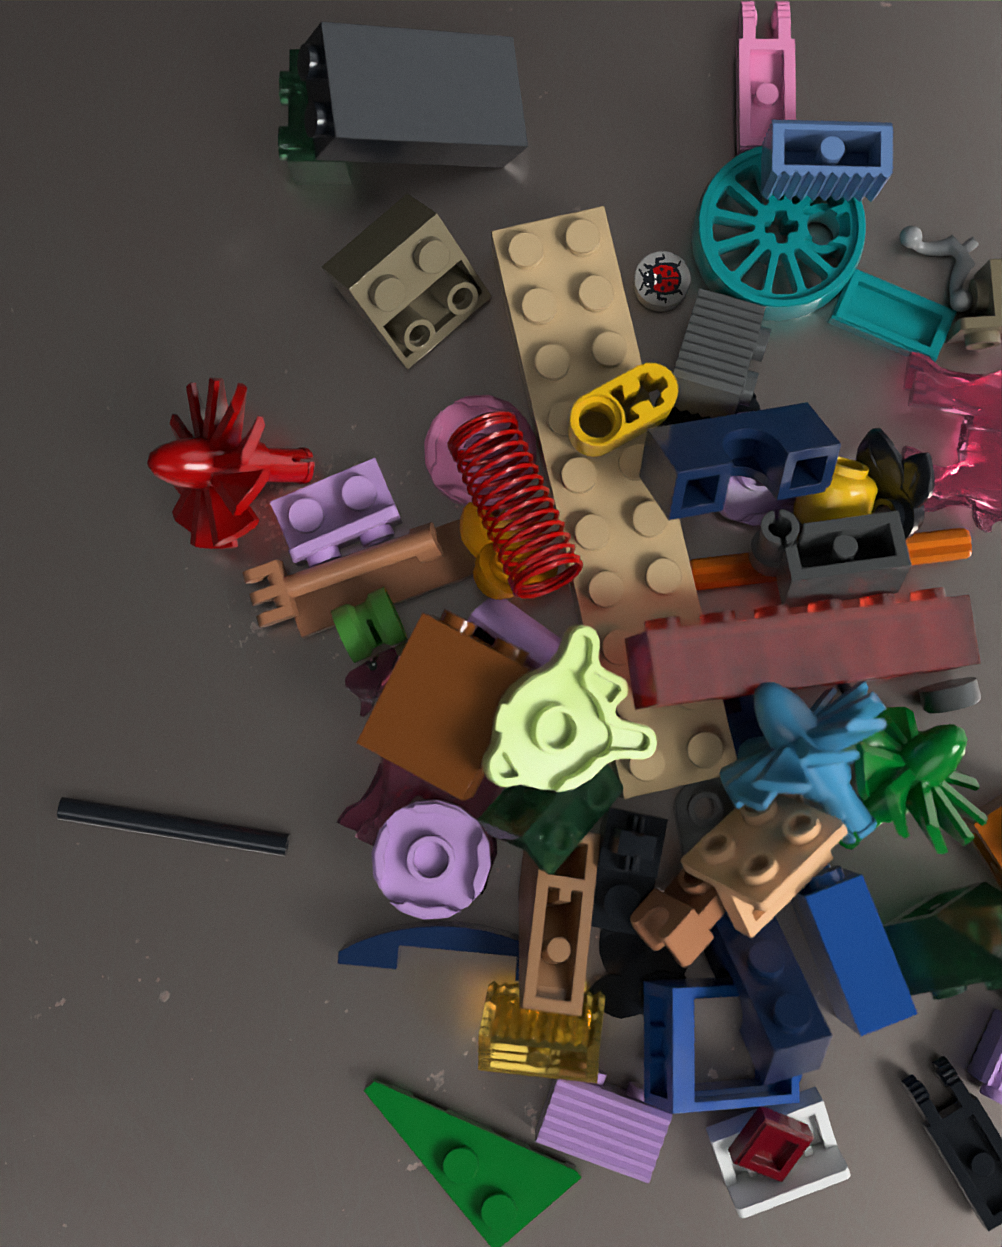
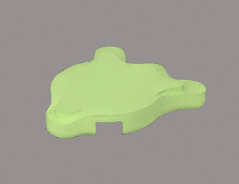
M578 624L569 627L563 635L557 652L550 661L542 667L524 674L507 689L500 699L494 715L491 743L482 760L484 774L492 783L501 787L522 784L538 789H550L561 792L574 789L592 779L609 762L626 758L646 759L654 754L657 738L652 728L619 719L616 715V706L628 694V683L621 676L605 670L600 665L599 638L594 629Z

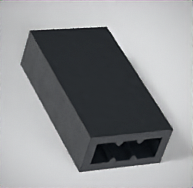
M321 21L306 42L300 46L297 68L300 79L306 81L308 96L304 119L307 136L313 138L316 160L503 168L528 147L514 39L511 36Z

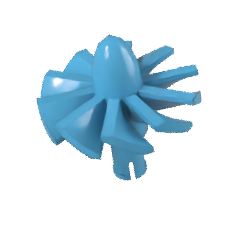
M859 681L832 703L831 701L837 692L836 689L832 687L824 690L813 706L809 708L798 695L783 685L774 682L760 683L754 691V708L764 736L744 741L739 747L738 759L721 768L719 773L723 787L735 807L739 809L746 805L757 811L766 810L778 793L802 794L810 802H818L825 813L844 822L847 829V834L841 839L844 844L855 843L854 831H856L860 840L869 835L876 828L877 821L874 816H871L849 783L852 776L850 773L851 767L848 763L853 762L860 755L857 750L840 751L885 728L886 722L884 719H873L886 709L879 696L874 692L867 694L868 685L865 681Z

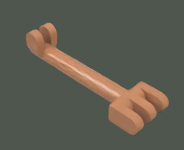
M429 522L409 529V534L288 576L284 563L281 560H274L243 571L245 584H254L268 579L270 585L249 594L252 606L274 600L277 607L256 616L259 628L300 616L295 597L415 556L421 563L442 558L444 554L436 538L437 532L434 523Z

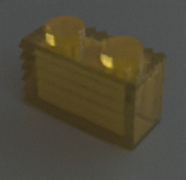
M495 981L488 984L478 1035V1070L598 1083L604 1028L605 996L601 992L593 995L589 991H584L582 1016H572L519 1008V983L508 984L505 982L499 985Z

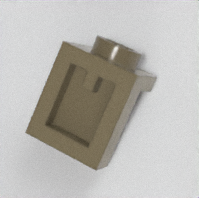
M1002 258L989 259L974 275V278L971 279L968 291L973 297V303L970 311L977 313V317L961 318L954 323L947 334L948 343L965 342V348L969 350L988 349L1001 344Z

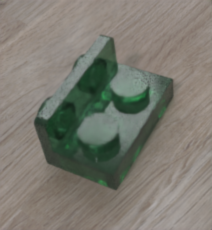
M606 764L592 779L574 789L557 792L550 789H538L522 784L509 786L501 792L479 817L478 821L490 836L525 850L542 872L552 875L623 792V785L610 766Z

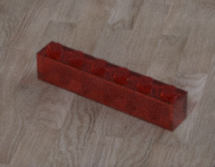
M944 587L910 592V601L895 603L894 593H883L858 598L859 607L843 609L842 599L839 598L806 604L807 613L790 614L789 604L754 609V619L736 621L735 610L700 615V625L681 627L679 616L643 622L644 632L624 639L635 710L753 696L759 684L766 682L779 683L792 691L949 671L981 664L970 595L946 597Z

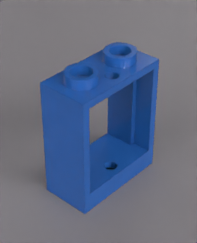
M731 976L720 979L708 977L644 981L645 1103L672 1114L800 1103L799 1082L802 1074L763 1086L755 1068V1078L695 1083L694 999L739 997Z

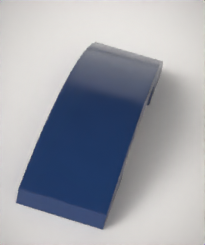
M438 920L399 924L361 936L345 944L338 952L337 964L386 969L398 968L402 946L516 957L515 981H519V935L504 929L477 923Z

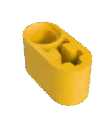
M644 363L580 397L572 407L568 424V437L573 447L586 456H602L647 432V429L660 425L669 416L677 399L678 384L675 376L668 368L661 364ZM643 385L647 392L658 390L661 394L656 407H653L649 400H644L630 408L626 420L629 422L627 424L623 408L635 401L640 386ZM599 412L610 420L612 431L605 437L593 438L582 431L579 420L587 413Z

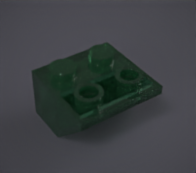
M984 881L935 892L883 925L911 996L930 992L933 1000H942L965 992L968 989L967 985L984 983L986 990L1002 989V891Z

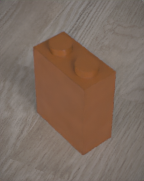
M444 609L440 618L435 615L422 613L356 743L463 801L474 797L485 776L482 760L491 743L494 715L500 699L513 683L524 674L536 670V668L525 663L529 652L500 637L496 638L492 646L472 635L477 626L476 624Z

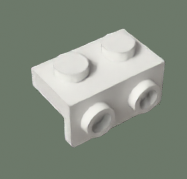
M816 1086L799 1092L800 1103L764 1106L808 1124L814 1136L811 1144L783 1182L733 1164L728 1148L756 1109L705 1128L722 1178L740 1218H746L769 1210L775 1206L847 1180L850 1177L848 1165L837 1146L824 1101Z

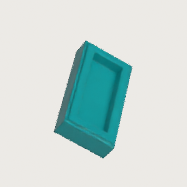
M856 269L841 290L827 323L931 367L938 358L957 311Z

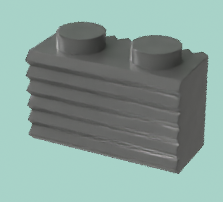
M699 288L673 371L678 384V395L673 407H677L680 412L688 410L691 415L699 413L702 418L733 415L738 404L749 407L759 373L748 370L751 359L762 362L771 333V328L761 326L766 306Z

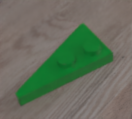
M373 1079L363 1090L490 1247H502L582 1178L581 1171L576 1165L567 1161L562 1163L529 1148L527 1143L513 1137L501 1136L493 1132L491 1127L448 1108L445 1111L414 1097L412 1092L394 1084L386 1085Z

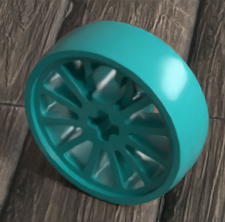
M762 146L741 153L726 163L707 184L693 219L692 250L699 273L710 291L766 306L763 316L765 321L790 320L805 316L822 308L838 295L849 281L859 264L864 249L866 237L865 211L862 200L859 202L854 196L848 202L843 197L835 201L830 196L826 199L828 204L819 203L811 206L810 204L813 200L808 195L797 204H793L792 199L789 200L785 195L782 196L781 201L777 200L773 194L767 200L761 195L763 205L740 184L744 181L751 182L756 180L761 194ZM729 195L750 215L719 209L716 205ZM812 222L825 224L831 230L833 240L829 241L827 245L815 244L812 242L813 237L808 231L807 224ZM714 224L748 231V233L717 242L713 238L712 227ZM772 225L778 226L780 235L787 236L784 243H777L775 234L768 233ZM749 247L751 254L735 271H730L720 255ZM796 258L800 259L822 279L820 284L810 289L805 287ZM834 258L837 259L838 265L836 268H833L826 261ZM757 261L767 265L761 290L752 288L740 280ZM784 265L793 294H774L772 292L777 266Z

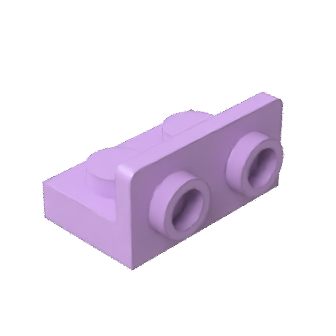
M375 458L270 501L288 544L290 557L298 567L308 563L309 568L340 558L342 557L340 549L361 541L363 548L379 544L395 535L392 527L403 523Z

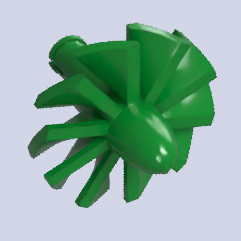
M886 707L884 711L873 718L884 719L886 726L883 730L840 751L857 750L860 755L853 761L855 762L857 791L859 798L871 816L875 817L877 821L876 828L883 822H893L897 834L906 839L909 836L906 815L910 812L938 854L944 855L948 852L939 827L962 846H966L974 839V835L960 815L971 819L981 826L987 823L988 816L950 786L957 785L974 791L980 788L976 778L956 770L965 754L968 740L964 729L954 724L937 725L921 732L917 729L915 715L912 710L907 707ZM854 831L855 843L844 844L842 840L838 843L844 848L852 850L860 844L861 840L856 831Z

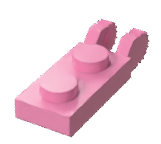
M776 1L772 10L771 27L773 28V39H756L757 10L755 9V2H740L738 43L736 46L737 156L747 150L762 146L772 120H796L795 39H791L789 1Z

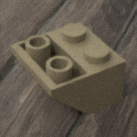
M408 193L321 266L350 307L407 370L492 297L439 215Z

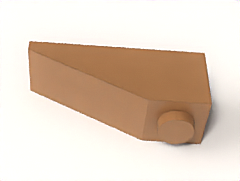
M542 825L525 834L518 891L519 1008L582 1016L601 834Z

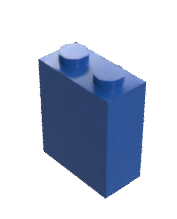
M828 863L790 901L836 1017L862 1037L915 1016L918 1012L863 875L841 868L840 865L831 867L830 863Z

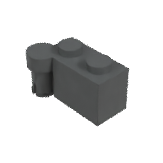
M779 509L778 518L774 519V510H772L763 517L760 530L754 534L749 547L751 566L764 576L776 577L783 609L898 593L912 565L898 511L804 523L797 543L796 538L799 533L797 518L791 512Z

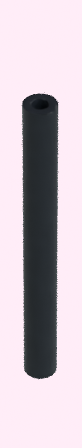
M66 797L60 799L57 810L58 820L284 857L287 855L290 834Z

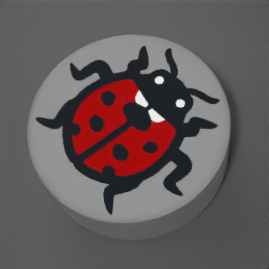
M667 251L654 252L644 257L638 264L633 278V290L638 301L646 308L658 312L669 311L679 306L685 299L691 284L690 270L685 261L678 255Z

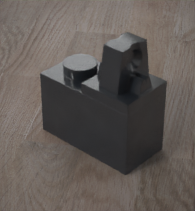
M604 805L599 831L601 836L591 927L639 936L631 924L630 917L654 889L655 881L658 877L668 819Z

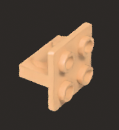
M778 793L766 810L757 811L746 805L739 809L735 808L681 858V863L686 872L715 887L734 928L752 938L833 859L830 850L847 834V829L841 819Z

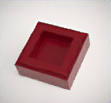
M759 1106L728 1148L733 1164L783 1182L811 1144L814 1136L808 1124L764 1106Z

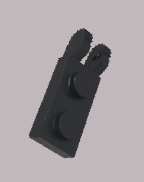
M941 1056L932 1063L939 1081L956 1101L952 1105L938 1113L926 1087L913 1074L901 1082L914 1106L925 1120L921 1124L982 1226L989 1232L1002 1224V1138L979 1099L972 1093H969L952 1064L945 1056Z

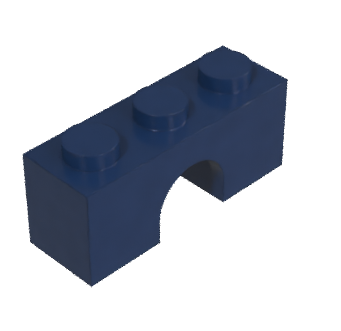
M808 402L649 428L646 433L639 477L668 521L723 511L730 476L748 477L762 483L776 501L824 492L831 485L841 443Z
M726 911L714 926L709 929L714 938L703 951L715 978L720 979L731 976L735 983L743 1015L739 1032L763 1086L820 1069L833 1035L776 917L774 916L751 938L734 928Z

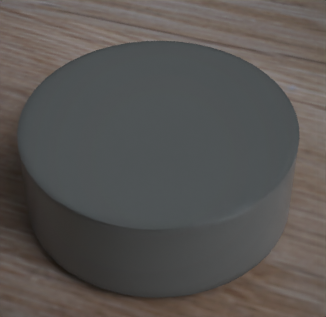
M976 677L947 680L919 689L923 711H927L930 714L970 707L977 704L981 699Z

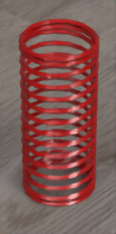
M493 411L481 414L460 425L451 434L447 447L453 461L457 463L458 472L462 474L463 483L467 485L468 495L472 496L473 506L477 507L478 517L483 519L482 526L488 530V540L493 541L492 548L493 551L498 553V562L503 564V574L509 576L507 581L513 596L522 599L535 598L553 592L572 581L582 570L583 561L580 555L574 553L576 550L575 545L568 543L570 533L563 531L565 522L558 520L560 511L553 508L555 504L554 499L548 497L549 488L543 486L544 476L538 474L539 465L532 463L534 456L532 453L527 452L529 449L528 443L522 441L524 436L523 432L518 430L519 425L516 416L507 411ZM511 423L507 429L492 432L478 439L467 449H459L475 433L495 424ZM515 434L518 435L517 440H510ZM496 437V438L493 439L492 441L481 445L482 443H484V442H486V441H488V440H490V439ZM519 445L523 446L522 451H514ZM510 446L508 449L495 456L486 458L484 460H480L486 455L500 448ZM524 456L528 457V462L517 463ZM515 457L513 460L507 462L502 466L486 471L490 467L506 459ZM464 459H472L470 462L463 461ZM484 465L476 473L468 472L472 466ZM529 467L533 468V473L521 475ZM519 469L518 471L508 475L507 477L493 481L499 476H502L510 471ZM489 476L482 483H473L478 477ZM534 478H537L539 480V483L537 485H530L525 487ZM523 481V482H521V483H519V484H517V485H515V486H513V487H511V488H509V489L500 491V490H502L503 488H506V487H508V486H510V485H512V484H514V483H516V482ZM497 486L487 494H479L483 488ZM539 490H544L542 496L530 498ZM526 493V494H524V495H522V496H520V497H518V498H516V499H514V500L508 501V500H510V499H512V498H514V497H516V496H518V495H520V494ZM502 497L491 506L484 505L489 499ZM544 501H548V502H549V505H548L547 508H540V509L531 511V510L535 509L536 507H538L540 504H542ZM524 506H527V507H525V508L522 509V510L516 511V510H518V509H520V508H522V507H524ZM510 507L497 517L490 516L494 510ZM548 513H554L552 519L535 523ZM516 518L503 528H494L500 521ZM487 521H493V522H492L491 525L489 526ZM554 524H559L560 526L557 531L539 535L515 550H506L512 543L532 538L546 531ZM524 528L509 539H500L506 532ZM492 532L497 533L496 537H493ZM558 536H565L561 543L544 547L522 561L512 562L518 554L538 549L550 543ZM498 544H503L501 549L498 548ZM570 547L569 552L555 554L562 548ZM503 555H509L506 561L503 559ZM574 563L565 571L551 578L536 583L523 584L531 577L550 571L561 564ZM524 565H529L522 571L517 573ZM508 566L514 567L511 572L508 570Z

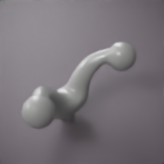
M905 227L900 233V241L905 247L912 248L924 255H952L955 258L956 262L949 286L950 305L955 311L963 312L968 310L973 303V297L969 291L962 289L967 275L976 265L968 253L979 246L977 241L971 237L961 245L951 235L940 241L925 242L921 241L922 232L918 227Z

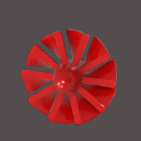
M209 378L206 407L201 399L197 384L190 382L186 386L194 435L188 430L178 414H172L169 424L176 440L161 444L151 451L147 460V467L156 478L173 485L180 494L172 514L178 524L191 532L190 544L192 546L205 549H234L238 547L237 539L253 530L259 522V518L250 507V504L261 492L267 482L307 484L313 477L315 465L314 462H300L301 459H311L313 457L309 448H267L264 443L260 442L265 427L263 416H257L247 435L241 438L247 386L243 383H238L228 407L223 378Z

